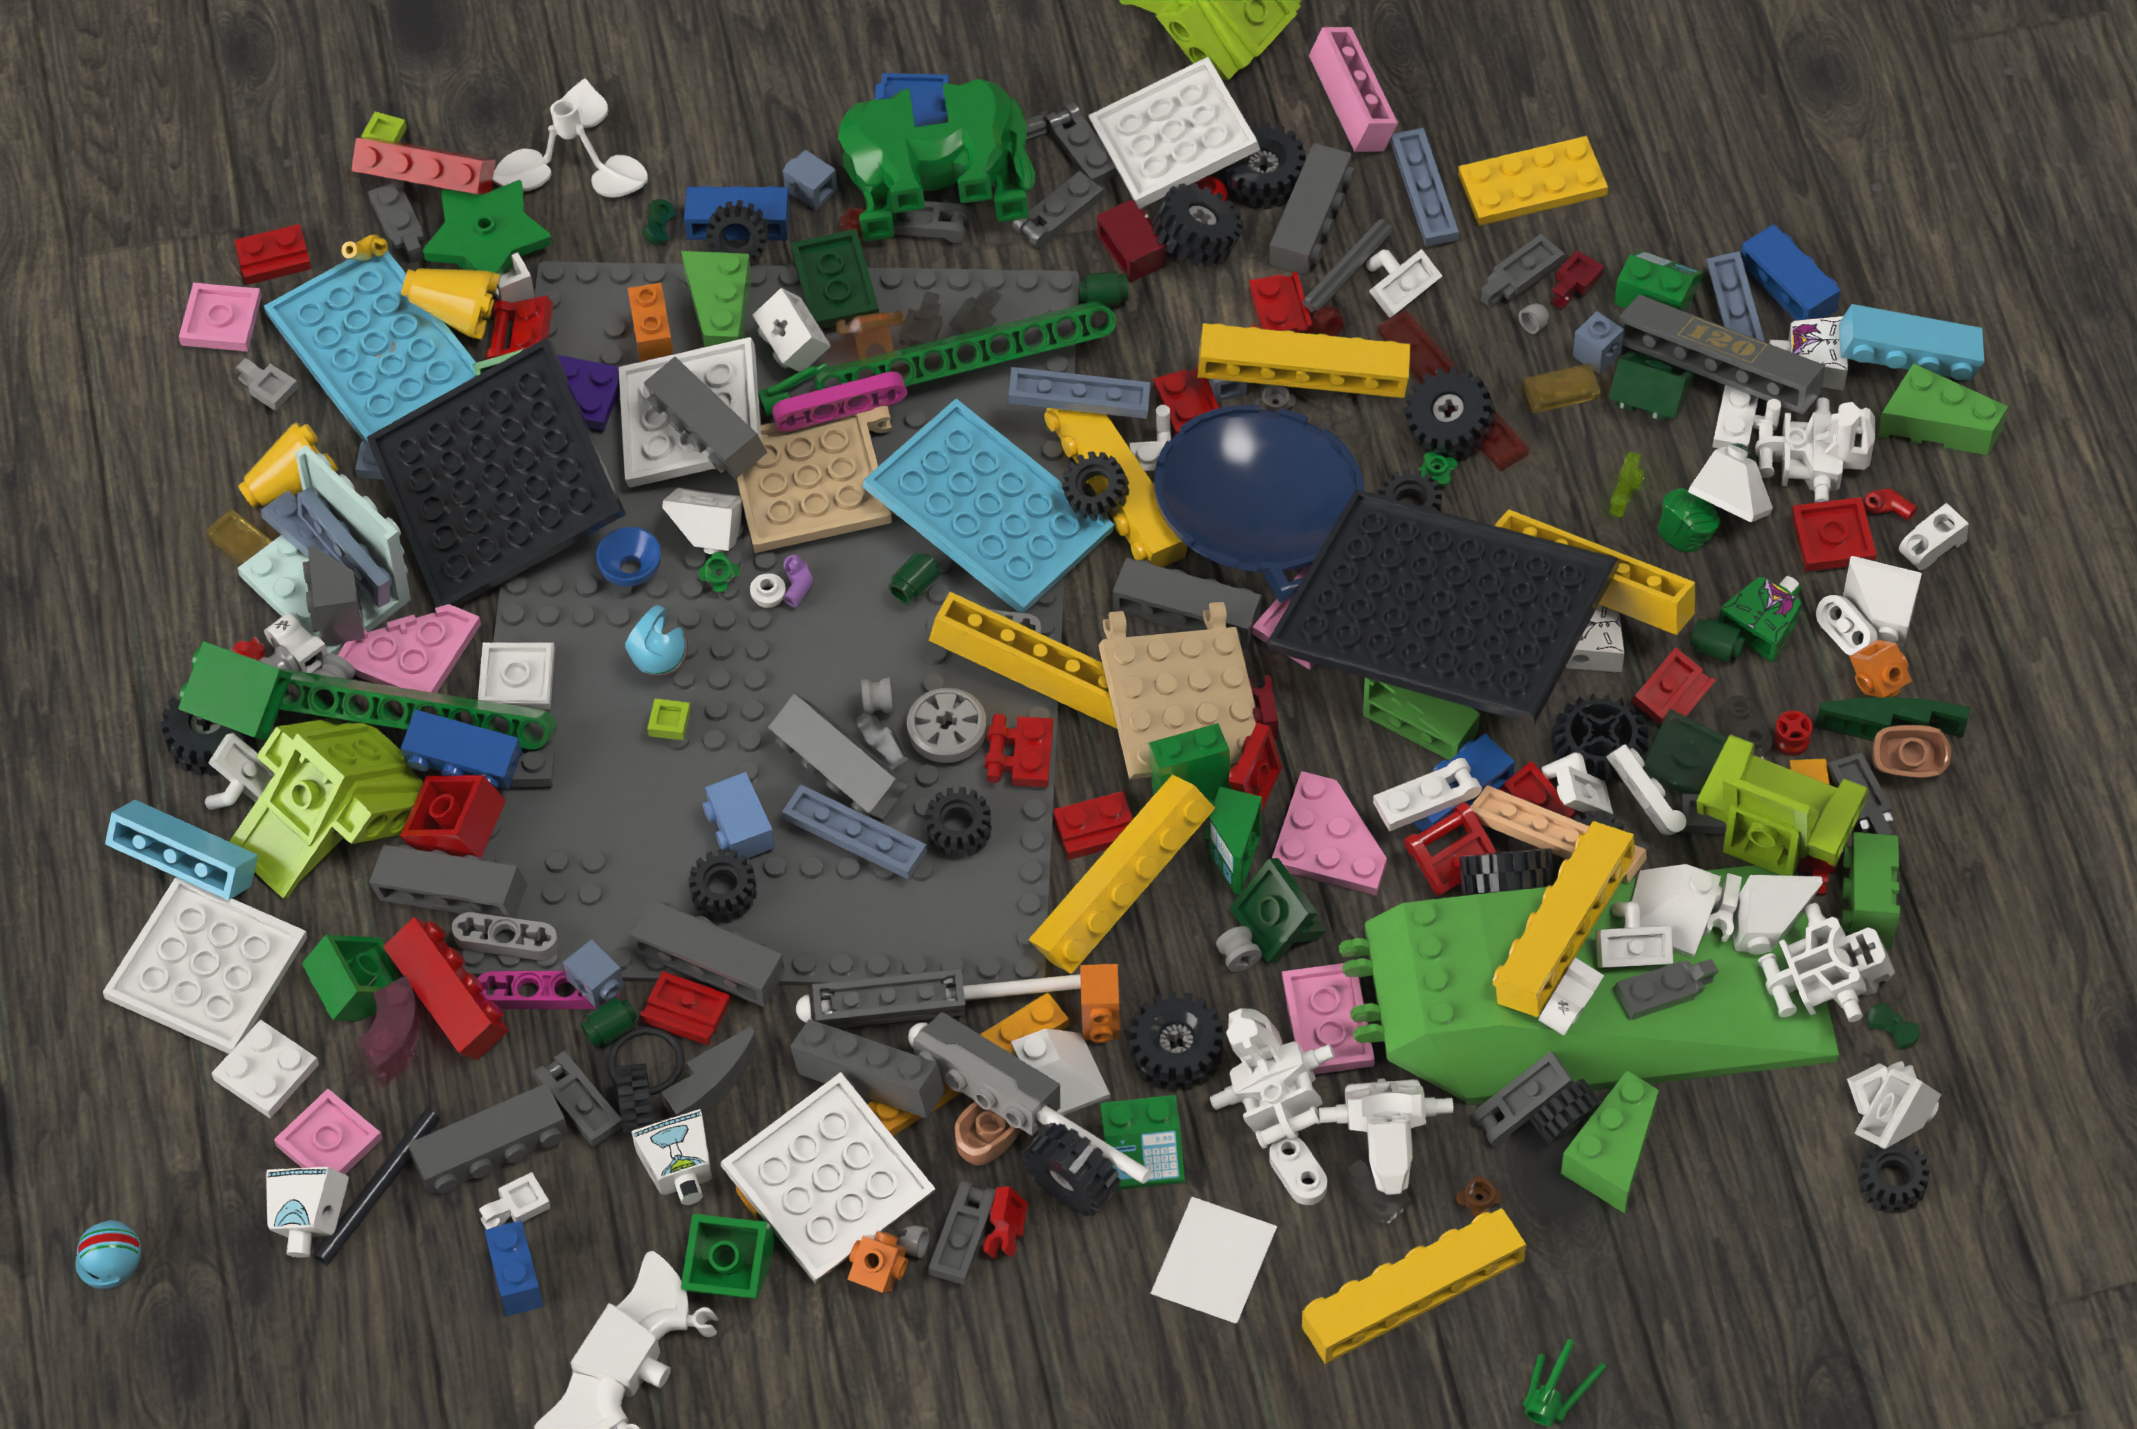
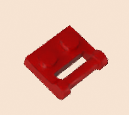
M546 295L512 303L503 300L496 301L492 312L495 321L491 347L486 351L485 360L526 349L544 338H548L553 309L551 299ZM514 319L510 349L504 350L508 320Z
M1465 802L1456 806L1452 814L1420 834L1416 835L1413 833L1403 840L1405 848L1415 858L1436 896L1442 895L1461 883L1460 856L1496 853L1494 846L1473 810ZM1460 825L1465 827L1468 832L1466 835L1430 856L1426 846Z

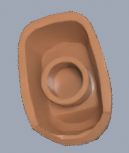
M1923 725L1886 727L1880 730L1874 738L1872 747L1873 766L1879 772L1899 777L1930 778L1938 776L1950 764L1951 746L1941 730Z
M974 1101L962 1112L955 1123V1143L959 1155L965 1161L976 1166L986 1165L1002 1155L1022 1132V1129L1014 1128L1004 1118L991 1110L983 1109Z

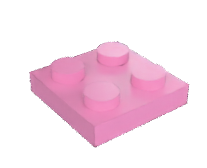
M193 283L179 334L181 346L248 352L262 298L260 289Z
M327 1089L286 1127L274 1141L281 1151L302 1168L329 1167L346 1174L382 1140V1135L379 1130L332 1091Z

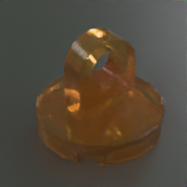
M901 310L893 312L894 318L892 313L888 312L859 316L852 319L848 326H846L845 320H840L836 323L838 336L855 334L859 359L867 358L866 350L872 344L881 345L886 353L892 352L893 345L890 328L906 324L904 312Z

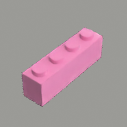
M1322 27L1309 57L1354 152L1384 151L1398 122L1352 27Z

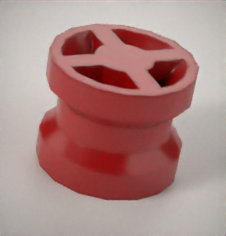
M1794 710L1781 714L1776 721V731L1774 733L1776 749L1787 756H1797L1804 753L1810 744V735L1812 733L1810 718L1805 713ZM1793 734H1794V735H1795V734H1798V737H1790V736L1793 735Z

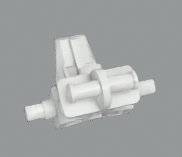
M1818 398L1815 401V412H1813L1809 422H1792L1791 413H1785L1782 436H1773L1775 423L1772 420L1763 419L1757 423L1759 440L1755 445V452L1759 457L1758 469L1761 477H1772L1774 475L1773 462H1782L1781 486H1787L1788 478L1805 479L1809 490L1815 492V503L1829 501V492L1837 491L1840 488L1843 469L1865 470L1870 466L1875 440V416L1870 409H1859L1853 402L1841 404L1838 413L1831 416L1829 400L1827 398Z
M1817 903L1809 904L1804 908L1809 921V927L1806 928V938L1790 945L1786 943L1785 939L1779 941L1789 968L1780 972L1776 962L1777 957L1772 953L1766 954L1758 960L1767 978V991L1770 995L1774 996L1780 1017H1788L1796 1013L1797 1008L1793 1005L1789 993L1798 990L1810 1015L1816 1013L1814 1006L1834 999L1841 1008H1844L1849 1022L1858 1021L1863 1015L1858 1005L1859 1000L1857 996L1860 994L1870 995L1876 993L1880 982L1889 981L1893 974H1895L1888 953L1876 930L1866 928L1846 936L1837 918L1831 917L1826 919L1822 915ZM1867 948L1870 949V953L1873 958L1870 961H1868L1864 953V950H1866Z
M1240 1008L1229 1013V1027L1226 1033L1232 1050L1241 1059L1242 1063L1232 1068L1230 1072L1232 1085L1224 1088V1091L1210 1096L1214 1109L1218 1110L1229 1104L1234 1105L1242 1102L1247 1111L1243 1114L1244 1120L1256 1133L1258 1142L1263 1149L1268 1144L1286 1136L1290 1140L1298 1137V1131L1316 1123L1320 1124L1319 1112L1316 1107L1322 1105L1323 1102L1312 1086V1082L1316 1079L1313 1069L1321 1066V1063L1335 1058L1331 1045L1327 1044L1316 1050L1311 1049L1305 1052L1296 1042L1283 1045L1279 1031L1259 1011Z
M1384 1078L1377 1079V1082L1347 1085L1345 1087L1346 1104L1336 1105V1107L1319 1108L1320 1123H1348L1350 1130L1367 1132L1369 1161L1377 1190L1385 1192L1386 1195L1401 1194L1402 1190L1408 1188L1410 1166L1413 1158L1411 1128L1426 1124V1117H1433L1436 1114L1453 1113L1452 1098H1424L1423 1088L1420 1082L1415 1079L1386 1082Z

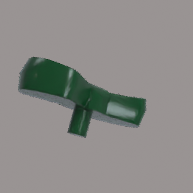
M657 199L649 204L651 216L642 234L650 244L660 246L669 241V236L665 229L666 222L675 216L676 211L669 201Z
M1887 1003L1876 1004L1869 1010L1867 1014L1868 1028L1886 1030L1893 1035L1898 1049L1911 1048L1919 1040V1025L1903 1021L1904 1019L1899 1014L1893 1013Z

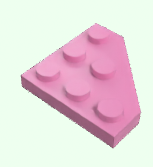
M447 604L435 608L436 612L417 618H415V615H410L387 622V627L370 632L364 629L365 639L346 641L338 656L347 660L356 671L355 676L369 682L437 693L481 626L480 617Z
M1301 771L1272 858H1279L1290 874L1377 896L1387 864V858L1337 780Z

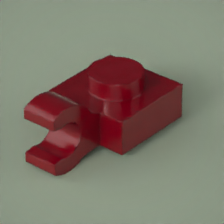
M1576 250L1557 270L1556 280L1560 282L1552 290V293L1556 296L1551 300L1550 304L1563 310L1570 302L1575 291L1585 296L1603 276L1605 266Z
M1264 675V687L1257 689L1252 686L1251 678H1249L1253 699L1258 707L1253 708L1255 723L1270 726L1274 740H1278V716L1272 691V679L1269 675Z

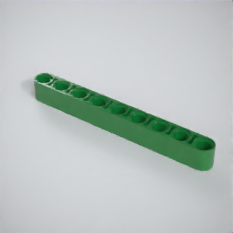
M1089 302L828 367L816 374L814 388L816 391L822 390L825 381L830 378L839 379L840 385L856 381L858 374L864 369L872 370L873 376L890 372L891 366L897 361H904L906 363V371L902 378L905 386L1101 338L1109 335L1114 330L1116 317L1104 304ZM1097 311H1103L1105 314L1104 323L1099 327H1092L1090 324L1091 316ZM1065 319H1070L1072 322L1071 331L1063 336L1058 335V324ZM1030 328H1038V339L1032 344H1026L1024 342L1025 332ZM997 336H1004L1006 339L1005 347L999 352H992V340ZM965 344L972 345L973 353L971 357L967 360H958V349ZM930 353H938L940 357L938 365L932 369L925 368V357Z
M283 669L293 673L289 684H293L298 688L300 696L295 698L290 695L287 687L280 706L281 710L408 730L414 711L426 712V706L434 707L441 717L463 722L461 711H465L473 717V726L519 738L521 748L525 749L543 747L553 738L557 731V722L554 716L544 710ZM323 689L329 690L333 694L334 704L324 700L322 695ZM357 695H362L368 700L369 709L359 706ZM392 700L402 704L404 708L403 715L397 714L393 710ZM496 717L504 718L507 721L508 731H502L497 727ZM531 722H535L542 727L544 731L543 737H538L532 733Z

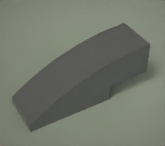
M751 1026L686 1062L689 1077L661 1092L664 1108L670 1118L698 1109L701 1110L703 1117L730 1092L744 1074L758 1050L755 1031Z

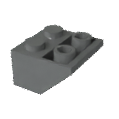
M308 547L309 561L303 562L305 583L308 586L306 602L308 613L311 616L313 632L320 631L321 639L325 644L365 639L363 612L354 571L317 547Z

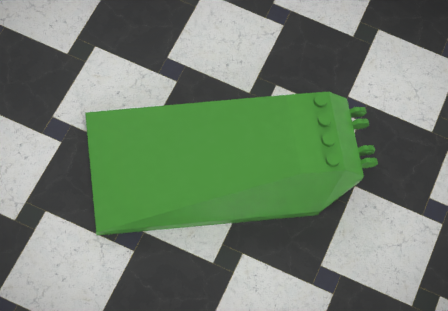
M1757 865L1706 870L1721 876L1719 886L1722 884L1727 873L1742 877L1739 893L1750 875L1782 876ZM1797 869L1793 876H1799ZM1632 878L1629 884L1624 882L1619 884L1575 957L1604 975V977L1565 1036L1539 1021L1538 1017L1497 1004L1496 987L1493 986V977L1497 968L1500 965L1504 966L1508 960L1514 940L1516 938L1521 939L1526 930L1528 918L1532 912H1537L1540 908L1547 887L1402 903L1365 922L1366 940L1363 938L1349 939L1339 945V952L1343 957L1369 955L1370 960L1365 958L1349 960L1342 966L1343 974L1349 978L1373 975L1378 1005L1373 1003L1356 1005V1007L1351 1009L1350 1017L1357 1023L1380 1021L1381 1026L1370 1024L1356 1028L1353 1035L1357 1043L1384 1041L1388 1061L1465 1101L1466 1106L1485 1103L1550 1051L1557 1054L1575 1082L1584 1078L1593 1091L1614 1088L1626 1071H1629L1648 1084L1832 1063L1838 1062L1839 1057L1827 1001L1814 1006L1816 1013L1810 1015L1799 991L1795 990L1790 992L1789 995L1793 1005L1797 1008L1796 1013L1788 1017L1779 1016L1778 1006L1774 996L1770 995L1767 991V978L1758 960L1762 956L1772 953L1777 957L1776 962L1780 972L1788 969L1789 965L1780 943L1771 952L1754 955L1749 952H1735L1732 934L1727 942H1723V932L1716 926H1713L1708 937L1702 935L1693 959L1673 952L1672 963L1680 961L1682 963L1689 960L1693 966L1698 962L1712 959L1719 971L1714 976V981L1703 985L1705 989L1697 994L1694 1000L1630 1020L1613 989L1615 984L1670 964L1597 968L1595 930L1624 928L1625 917H1616L1612 913V906L1616 902H1631L1637 878ZM1806 913L1803 914L1800 921L1783 938L1788 945L1806 938V928L1809 927Z

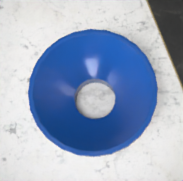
M638 527L619 528L610 532L601 540L596 552L597 564L602 575L613 584L628 587L645 583L656 574L661 562L660 545L657 539L644 529ZM634 560L639 562L641 567L635 573H625L621 570L622 564L626 561Z

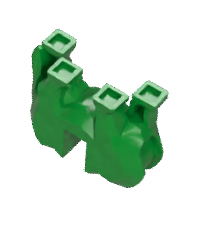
M979 78L960 85L943 83L948 123L915 127L909 88L903 89L889 98L868 100L854 104L841 121L838 140L844 149L842 156L843 168L853 183L864 194L867 209L859 215L863 240L873 241L893 238V222L896 220V213L924 209L923 191L943 189L953 186L957 182L961 203L993 199L992 185L996 189L994 201L996 216L999 222L1028 218L1026 192H1029L1035 184V171L1025 151L1027 123L1023 109L1017 101L1009 97L998 84Z

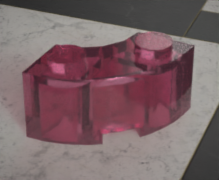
M406 975L373 993L377 1005L376 1019L370 1030L358 1039L364 1060L382 1088L397 1078L408 1066L414 1056L413 1051L418 1036L421 1033L418 1007Z

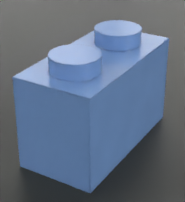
M746 772L705 787L707 802L702 803L708 822H716L719 831H716L715 834L721 849H724L725 852L729 851V853L730 850L736 851L739 859L741 855L749 858L775 848L772 827Z

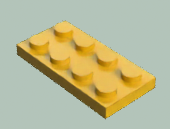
M1587 136L1458 167V176L1478 226L1599 198L1608 194V185Z

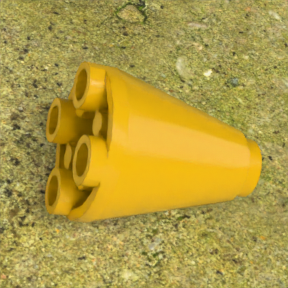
M418 268L414 271L408 269L401 296L409 297V302L465 335L482 340L487 325V320H483V318L490 320L495 300L492 299L493 295L490 293H496L501 274L482 270Z
M298 422L292 424L243 477L245 481L239 484L238 487L252 508L260 504L266 506L286 491H289L294 496L303 491L295 452L305 445L315 454L319 452L314 445L319 439L308 423L300 426ZM324 453L323 455L329 461L334 472L338 471L330 455Z

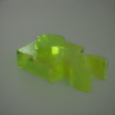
M1628 451L1618 477L1617 487L1611 498L1610 504L1612 506L1609 514L1623 518L1633 490L1641 489L1645 476V470L1640 469L1641 454Z

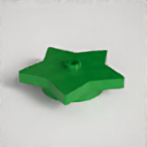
M517 180L483 195L443 189L441 194L445 223L424 247L423 254L425 261L457 264L463 270L490 271L502 276L505 271L514 267L513 254L519 253L522 259L528 253L552 245L551 234L525 214L523 185L521 180Z

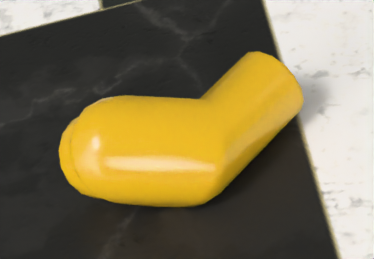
M369 235L357 243L346 242L342 246L344 257L362 262L368 261L374 255L381 257L388 250L387 241L379 238L378 235Z

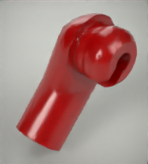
M1892 489L1871 491L1864 498L1865 508L1869 512H1895L1906 521L1911 520L1918 510L1916 505Z

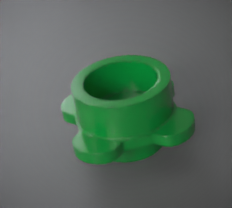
M1433 451L1425 453V462L1418 469L1422 470L1421 477L1424 478L1428 473L1432 476V482L1437 480L1439 487L1448 485L1451 480V471L1457 468V461L1453 457L1445 458Z
M722 552L713 553L711 558L706 561L704 567H701L698 571L700 580L709 582L717 593L726 592L728 584L732 579L738 578L741 574L739 565L731 564ZM718 570L723 571L721 575L716 574Z

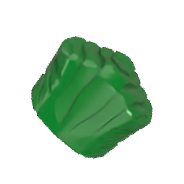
M1678 488L1669 492L1664 497L1657 530L1660 536L1677 550L1696 552L1704 545V542L1713 538L1721 519L1712 503L1689 493V490Z

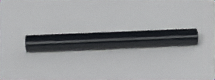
M425 1109L339 1219L335 1232L331 1236H326L315 1250L313 1257L318 1262L328 1266L411 1159L408 1143L430 1134L439 1123L440 1118L435 1112Z

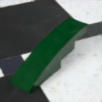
M1901 697L1852 698L1820 703L1815 728L1874 741L1876 734L1886 727L1923 725L1940 729L1945 734L1963 738L1971 707L1935 700Z

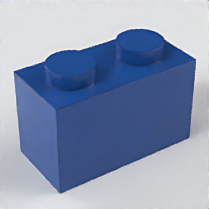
M522 1220L484 1230L506 1317L544 1307Z

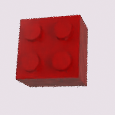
M484 775L426 776L400 837L416 850L426 852L440 850L452 856L464 857L472 855L481 859L506 800Z

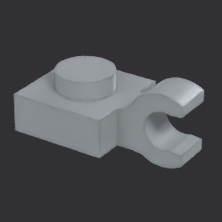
M244 358L236 367V370L242 373L238 379L248 386L249 394L275 411L298 389L297 380L272 364H269L262 370L252 361Z

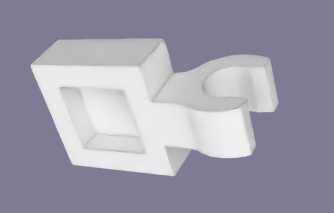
M1727 873L1722 884L1718 887L1713 914L1708 919L1703 936L1708 937L1713 926H1716L1723 932L1722 941H1728L1734 930L1733 913L1737 908L1742 877Z
M1903 1061L1896 1062L1888 1068L1882 1064H1877L1848 1078L1847 1081L1858 1112L1865 1115L1891 1067L1916 1078L1913 1066L1905 1067Z
M531 1172L498 1188L500 1199L482 1206L479 1211L483 1216L481 1218L483 1225L486 1229L503 1225L509 1217H512L514 1222L520 1220L524 1222L550 1209V1202Z

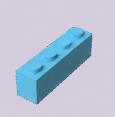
M1851 304L1839 323L1841 358L1907 370L1914 363L1940 376L1968 381L1973 379L1984 363L1983 332L1980 327Z
M133 800L111 813L105 841L107 846L227 900L232 899L251 887L258 855L137 800Z

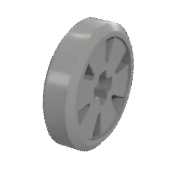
M939 688L929 691L919 697L909 710L907 731L910 743L920 755L935 762L951 763L968 758L980 748L986 737L987 724L984 708L973 695L960 689ZM946 721H952V725H949L948 729H941V726L945 725Z

